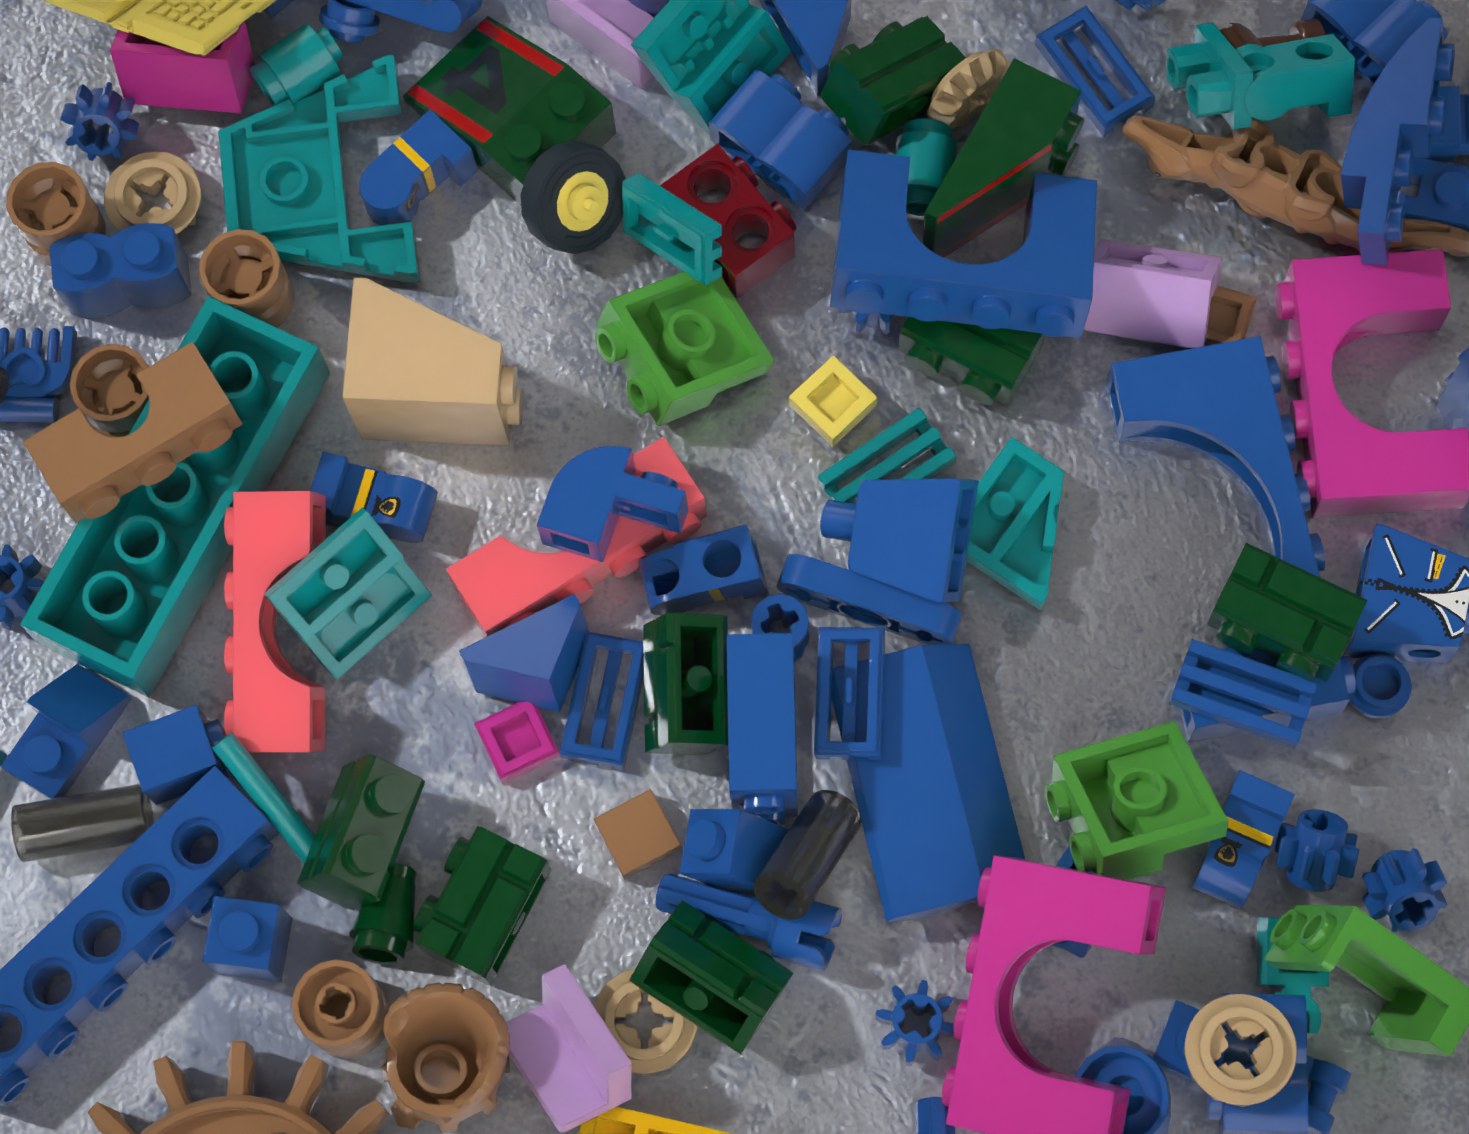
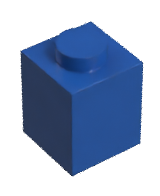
M197 705L122 732L142 792L155 805L184 795L214 766L229 778L225 764L212 749L217 742L226 736L225 730L219 719L209 721Z
M690 809L679 874L705 884L738 893L779 894L790 830L742 809Z
M214 896L202 962L220 975L282 982L293 918L279 904Z

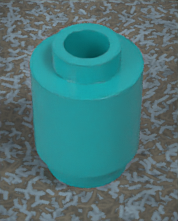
M305 23L258 55L260 61L250 67L249 70L272 106L290 99L292 104H295L324 86L325 82L341 74L336 62L343 58V54L333 37L324 27L315 32L309 24Z
M932 119L911 120L904 125L903 133L896 138L894 155L910 157L906 213L925 216L927 207L956 159L957 144L952 139L953 131L950 126L943 122Z

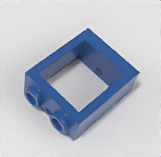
M793 633L729 634L726 636L729 792L732 809H742L781 826L785 824V817H798Z

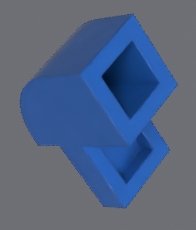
M621 446L598 447L574 457L558 472L548 491L537 522V528L542 544L604 562L619 516L681 534L688 513L686 491L678 489L679 485L676 481L659 473L643 472L641 477L634 476L636 468L631 448Z

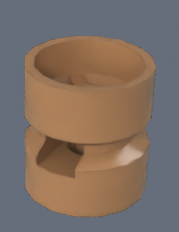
M41 162L25 168L13 179L7 192L6 209L13 224L25 238L33 254L45 265L51 266L49 246L58 240L80 233L105 235L106 223L98 206L91 198L81 177L69 166L57 162Z
M239 229L220 234L208 244L201 256L199 275L207 295L276 328L285 323L293 310L295 293L274 245L265 236L253 230Z
M107 344L93 348L80 358L72 370L69 384L72 400L76 406L81 409L96 432L107 437L129 435L149 400L144 386L136 375L148 368L149 365L140 353L125 345Z
M335 959L318 963L304 973L295 987L291 1004L294 1021L304 1036L331 1056L344 1059L365 1056L381 1044L385 1038L383 1025L384 1018L389 1011L390 1002L380 985L367 971L353 962Z

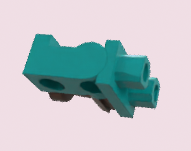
M1316 18L1293 23L1288 35L1257 38L1250 29L1240 23H1230V27L1219 30L1211 22L1195 25V43L1167 49L1166 77L1174 90L1186 88L1188 107L1196 119L1221 114L1232 129L1237 130L1251 127L1252 117L1258 120L1269 121L1280 117L1289 109L1318 105L1327 117L1352 114L1355 58L1334 34H1325L1321 22Z

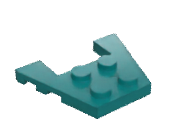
M394 55L383 56L372 61V68L348 79L343 74L325 82L323 90L303 98L295 104H292L290 99L285 100L218 131L227 232L236 229L253 230L265 236L276 248L281 261L408 283L420 282L416 236L412 221L351 230L349 222L340 123L402 115L398 69Z

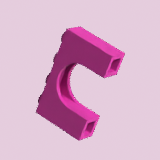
M1443 249L1389 253L1387 265L1362 264L1361 255L1292 260L1284 282L1276 284L1275 304L1278 319L1288 320L1290 341H1284L1283 370L1286 379H1295L1297 400L1290 402L1289 416L1293 424L1295 438H1302L1305 460L1298 461L1297 474L1301 473L1303 480L1307 481L1312 519L1464 508L1469 501L1468 428L1389 432L1371 427L1357 419L1343 405L1335 390L1332 379V360L1342 348L1355 340L1373 335L1440 330L1451 310Z
M993 857L992 868H985L978 888V904L980 907H984L980 934L975 933L972 936L966 955V971L972 974L968 1000L961 1001L954 1022V1037L957 1040H961L956 1067L951 1066L947 1071L942 1088V1104L949 1107L946 1119L947 1125L986 1134H1123L1131 1088L1057 1072L1038 1061L1025 1047L1017 1032L1013 1017V996L1018 978L1027 963L1040 951L1055 943L1069 940L1139 955L1155 954L1166 887L1013 857Z

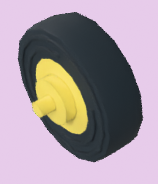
M579 141L556 144L536 159L527 172L521 191V214L529 232L553 250L579 254L596 249L611 237L623 218L622 181L626 178L620 164L602 148Z

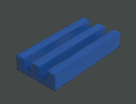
M1087 5L1036 35L1035 46L1060 80L1081 90L1079 105L1103 137L1113 132L1114 126L1120 122L1124 125L1128 118L1134 116L1138 111L1142 110L1144 113L1154 106L1156 97ZM1080 27L1132 98L1127 101L1122 98L1104 74V70L1075 35L1074 29ZM1060 39L1112 110L1108 112L1056 40Z
M819 627L814 756L816 759L830 760V757H841L842 760H856V757L868 758V760H882L886 640L884 628ZM834 642H845L842 742L830 741ZM860 642H870L866 742H856Z
M586 631L559 753L561 759L574 761V759L585 760L586 764L599 766V763L611 765L613 769L624 770L644 679L642 641ZM599 648L609 650L588 746L578 744ZM623 653L632 654L613 749H604L603 745Z
M1192 639L1169 705L1295 749L1299 743L1302 728L1307 719L1310 704L1318 683L1314 681L1309 682L1289 672ZM1200 662L1298 697L1297 701L1294 702L1197 668V663ZM1190 683L1291 717L1289 725L1285 726L1189 692Z

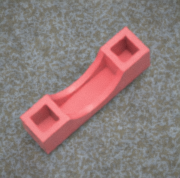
M665 437L633 455L636 468L634 476L641 477L643 472L659 473L673 479L678 483V489L686 491L688 513L681 534L619 516L604 562L567 551L556 553L532 552L516 546L502 536L497 537L446 568L453 587L485 637L573 594L576 595L580 604H582L593 594L594 590L592 587L613 574L616 578H622L633 573L639 568V561L646 557V554L667 541L670 545L681 543L701 528L702 523L700 521L707 517L705 497Z
M312 491L233 492V507L227 508L224 520L227 544L233 546V571L227 572L224 583L225 603L228 610H233V636L227 637L224 647L225 669L228 674H233V700L227 701L224 711L225 734L228 735L233 732L249 753L326 751V687L305 678L287 661L280 648L276 634L277 610L264 595L265 592L326 540V495Z

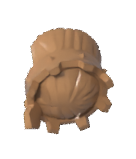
M439 982L427 984L424 988L418 987L410 990L406 996L401 995L389 1007L383 1025V1032L388 1042V1047L386 1049V1062L381 1068L383 1069L384 1082L389 1083L395 1098L390 1109L399 1127L415 1129L420 1125L421 1120H426L438 1124L441 1132L457 1131L460 1121L481 1111L488 1116L498 1106L496 1094L503 1074L510 1073L508 1057L510 1033L507 1031L508 1026L503 1015L499 1013L497 1006L490 999L485 998V995L472 987L464 990L462 984L444 983L442 985Z

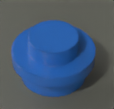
M328 0V4L320 9L319 21L329 28L331 36L342 41L361 42L365 36L377 33L380 19L375 15V10L345 0Z
M1369 654L1360 658L1352 665L1356 690L1355 693L1349 694V702L1359 713L1370 718H1388L1398 713L1405 706L1411 694L1412 684L1409 673L1401 662L1389 655Z

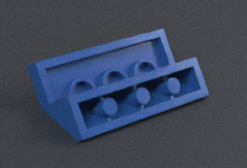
M970 644L919 645L885 654L882 760H868V758L856 757V760H847L886 922L935 918L967 903L978 902V888L981 876L985 868H992L994 856L1013 857L1024 860L1025 856ZM869 658L859 661L856 742H866ZM844 665L834 667L832 677V703L841 739Z

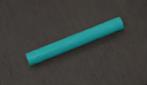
M233 732L229 733L217 742L212 749L300 860L305 863L315 835Z

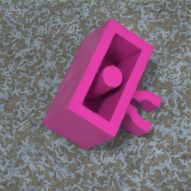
M245 21L239 25L238 30L205 56L192 54L121 30L117 31L110 48L123 98L133 97L135 100L134 104L241 114L254 81L249 68L255 65Z

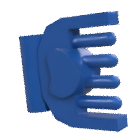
M64 326L59 363L57 362L60 338L58 329L52 328L49 331L46 362L41 359L43 331L40 328H35L32 332L31 349L25 347L26 330L18 328L15 333L14 350L10 354H8L10 332L5 327L1 328L0 422L54 423L58 421L59 402L54 397L66 391L70 383L75 361L76 329L74 326Z

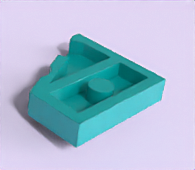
M1011 437L978 482L966 562L1041 611L1046 604L1064 470Z

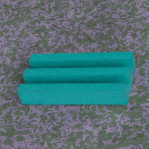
M640 173L622 181L624 233L704 285L722 277V266L714 262V260L722 256V246L713 241L722 236L721 224Z
M919 407L817 476V483L830 500L849 503L858 496L859 485L862 480H883L927 449H930L934 456L901 479H932L956 463L957 455L950 446L946 447L942 441V435L935 426L933 428L927 422L926 414ZM915 432L919 434L918 438L841 490L838 488L837 485L855 472Z

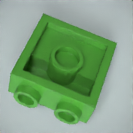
M686 272L678 273L608 300L596 324L595 341L601 356L608 363L618 361L628 377L626 390L630 403L640 414L649 412L657 426L710 406L717 393L766 374L774 362L773 357L722 277L704 285Z
M1176 721L1053 755L1052 783L1045 785V798L1054 821L1058 823L1068 820L1074 832L1069 837V845L1073 861L1080 871H1093L1095 874L1130 880L1163 870L1164 854L1226 837L1228 819Z

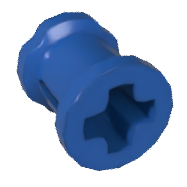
M784 594L770 595L761 600L753 610L751 618L752 633H776L770 632V624L775 621H781L783 627L791 629V633H793L795 663L802 658L810 639L807 611L802 603L792 596Z

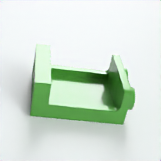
M1296 905L1294 909L1282 915L1271 932L1270 941L1273 945L1267 953L1265 961L1274 968L1330 972L1337 965L1386 1000L1367 1034L1388 1050L1451 1057L1469 1025V987L1356 906Z

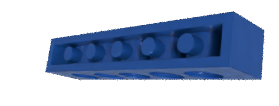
M216 766L206 773L0 969V1028L12 1020H19L22 1026V1036L18 1044L9 1051L0 1052V1107L12 1102L26 1089L31 1080L27 1075L46 1056L49 1059H54L75 1042L80 1034L77 1027L95 1009L99 1012L105 1011L123 996L129 986L125 980L144 962L147 965H151L165 956L177 941V936L174 933L193 915L198 919L208 914L212 910L214 896L224 897L225 890L222 887L241 869L244 872L253 870L271 852L273 844L270 841L279 832ZM216 836L218 838L216 854L205 863H191L190 850L193 844L201 837ZM167 881L170 886L167 901L158 909L144 910L142 897L145 890L155 882ZM109 927H119L121 941L118 948L106 957H96L94 942L98 934ZM69 973L72 981L70 993L60 1003L48 1005L45 990L49 981L59 974Z

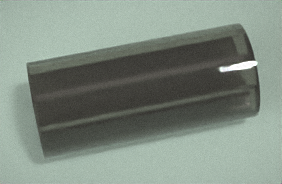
M140 784L13 805L11 811L13 841L17 855L22 863L130 845L154 824L151 800L142 792Z
M820 790L811 795L755 880V896L767 911L777 917L788 920L799 919L808 912L861 827L862 821L859 810L849 798L832 790Z

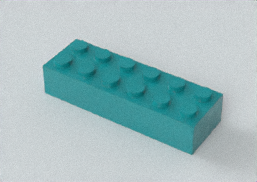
M209 296L177 350L193 341L243 425L234 429L231 437L220 447L209 452L197 451L177 463L173 473L164 480L149 486L141 484L119 497L118 505L107 514L95 519L84 518L79 521L20 623L39 645L150 698L233 549V546L227 544L224 531L226 510L228 507H233V492H265L330 375L328 366L318 346ZM149 400L129 434L135 432L145 422L149 413Z

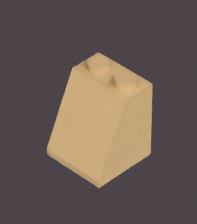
M354 278L342 399L361 440L510 446L511 425L522 424L524 397L523 388H517L516 366H508L502 344L370 279Z

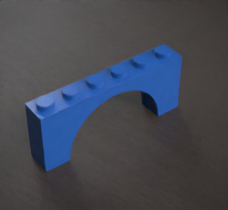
M1261 336L1111 363L1106 388L1119 443L1130 441L1170 443L1188 448L1215 461L1243 485L1257 504L1267 525L1273 555L1320 577L1319 571L1325 570L1324 549L1318 533L1309 534L1304 511L1310 510L1309 489L1307 481L1303 480L1302 474H1294L1289 453L1295 451L1294 428L1288 414L1280 415L1275 393H1279L1281 390L1280 372L1275 357L1273 355L1265 356ZM1229 647L1223 649L1278 669L1276 666L1277 658L1256 648L1249 654ZM1348 655L1340 657L1327 682L1317 677L1314 678L1313 681L1317 682L1318 686L1312 698L1306 721L1340 715L1350 701L1349 694L1355 693L1356 682L1353 666ZM1200 662L1196 666L1197 668L1294 702L1298 698ZM1181 665V667H1180V669H1179V671H1178V674H1177V676H1176V678H1175V681H1174L1175 685H1176L1178 676H1179V674H1180L1182 665ZM1190 683L1188 689L1189 692L1283 725H1288L1291 717L1235 699L1194 683ZM1181 709L1188 743L1246 732Z

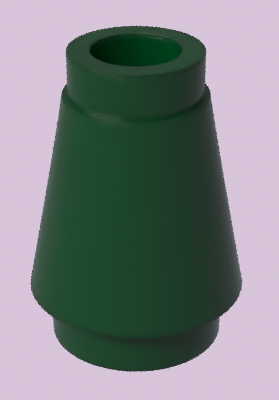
M394 863V866L387 868L390 876L381 900L361 907L349 932V936L354 940L352 948L354 955L366 961L383 965L403 963L406 951L414 948L413 924L417 872L409 866Z

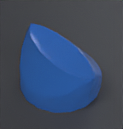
M1114 1037L1085 1059L1075 1073V1076L1131 1088L1123 1134H1167L1171 1118L1169 1085L1160 1065L1147 1050L1133 1041Z

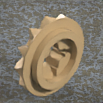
M999 49L978 52L961 61L941 80L934 90L927 113L928 118L943 122L950 126L951 129L957 126H965L972 117L977 114L981 115L1011 62Z
M158 151L141 153L124 161L110 176L104 192L106 214L111 224L118 231L138 224L157 223L173 227L178 237L179 233L188 225H195L199 206L204 203L199 179L191 166L180 157ZM161 188L164 189L163 195L171 209L169 210L166 207L161 209L154 206L148 213L145 212L146 206L136 190L143 194L147 192L156 195Z
M634 968L612 978L600 991L594 1008L631 1061L632 1072L645 1076L650 1073L671 1069L691 1049L697 1026L631 983L629 979L635 970ZM643 994H648V1002L655 1016L664 1017L665 1020H674L673 1024H663V1027L652 1029L651 1039H647V1049H642V1041L639 1039L636 1028L627 1027L626 1024H616V1020H627V1017L638 1015L639 1005L643 1004Z
M1231 994L1209 1002L1195 1015L1186 1034L1184 1055L1192 1080L1208 1093L1213 1100L1245 1107L1271 1099L1286 1085L1295 1067L1297 1047L1289 1022L1276 1007L1252 995ZM1225 1024L1229 1032H1234L1240 1040H1245L1249 1037L1254 1039L1261 1034L1265 1036V1039L1258 1043V1047L1250 1055L1254 1063L1253 1070L1257 1075L1256 1077L1253 1076L1249 1069L1245 1070L1238 1061L1229 1065L1224 1063L1219 1067L1215 1065V1062L1222 1057L1221 1054L1228 1048V1042L1225 1038L1227 1033L1222 1025Z

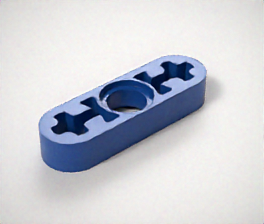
M790 554L787 556L776 585L780 592L792 596L802 603L873 627L884 628L885 631L927 645L953 644L962 619V613L945 602L932 601L848 569L804 555Z

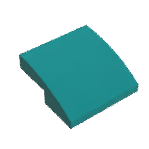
M669 0L631 43L640 59L668 94L708 135H710L709 122L754 70H759L770 76L791 52L767 10L751 5L748 0Z
M364 508L356 512L264 593L291 629L336 680L432 596L426 586L403 560L404 555Z

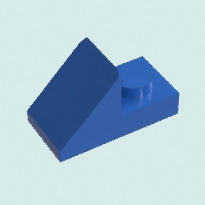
M76 664L27 700L26 703L37 712V715L0 767L59 805L132 698L81 665Z

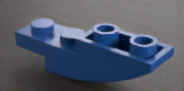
M1429 18L1404 42L1390 59L1372 86L1357 116L1347 144L1341 171V182L1345 208L1361 209L1358 239L1362 264L1387 265L1391 241L1401 242L1404 232L1405 204L1397 203L1399 187H1410L1413 158L1429 159L1433 134H1444L1447 97L1439 96L1441 81H1452L1455 45L1444 43L1442 18Z

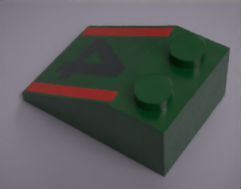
M489 16L479 23L403 95L404 101L421 117L431 109L472 148L477 167L520 206L521 191L526 174L541 154L556 144L569 141H579L602 148L616 134L612 103L567 63Z
M1014 58L925 211L923 245L935 254L945 258L1025 206L1028 202L1035 173L1065 176L1080 146L1075 141L1084 123V118L1077 115L1081 90Z

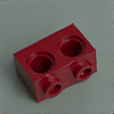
M717 143L660 186L722 225V236L713 240L722 246V256L714 260V262L722 266V279L735 298L739 299L795 257L794 232L797 230V227L789 212L780 202L774 200L769 204L756 189L759 183L749 165L739 156L731 159ZM709 189H720L728 194L724 200L717 203H707L699 198L704 191ZM747 233H758L767 239L756 248H745L736 242L739 237Z

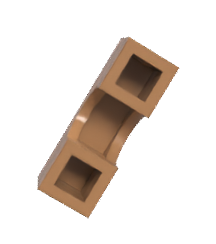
M193 341L136 374L148 394L150 407L145 422L135 432L123 437L104 436L96 432L84 413L78 408L23 441L58 502L75 523L84 518L95 519L107 514L118 505L119 497L141 484L149 486L164 480L173 473L177 463L197 451L209 452L220 447L231 437L234 429L243 425Z

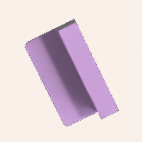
M546 0L550 23L641 89L653 78V74L631 46V43L654 19L650 14L637 8L628 0Z
M1100 239L1094 249L1093 297L1084 330L1181 347H1203L1207 336L1211 298L1220 282L1223 258Z
M566 964L543 974L542 1005L506 1022L508 1026L507 1031L510 1033L509 1055L557 1130L567 1132L631 1099L632 1063Z

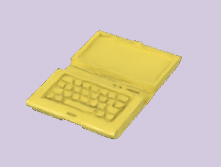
M276 0L43 1L109 24L115 29L127 33L131 32L192 54L205 56L234 34L240 24L256 12H262Z

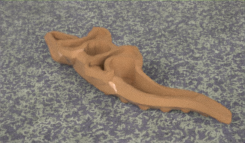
M1140 115L1128 118L1122 129L1123 136L1127 141L1137 143L1145 151L1149 168L1157 177L1187 180L1191 183L1202 182L1211 188H1221L1237 200L1238 205L1252 216L1260 218L1269 217L1294 227L1295 231L1300 234L1307 232L1323 237L1328 244L1340 243L1354 247L1360 252L1358 225L1361 209L1345 208L1341 182L1342 166L1325 152L1312 149L1306 150L1300 155L1275 142L1274 132L1267 125L1253 117L1251 119V127L1233 130L1231 127L1227 137L1194 133L1191 129L1182 125L1166 123ZM1405 218L1402 241H1391L1389 251L1396 253L1405 252L1409 249H1419L1421 251L1443 249L1444 252H1449L1453 256L1469 257V232L1439 222Z

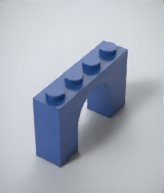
M848 149L840 195L830 307L849 309L862 314L882 313L914 317L921 321L938 320L971 324L985 329L1003 328L1036 332L1049 337H1082L1093 297L1097 180L1035 173L1025 210L1023 245L1012 255L996 262L964 264L948 260L929 250L917 239L909 226L906 203L910 157Z

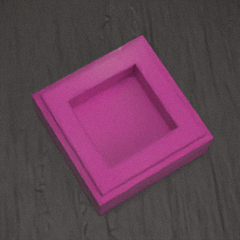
M520 701L474 723L502 784L560 757L556 744L538 707L532 703Z

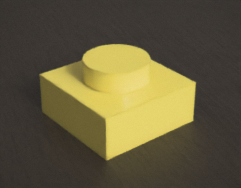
M834 355L788 397L789 406L832 447L877 406L878 399Z

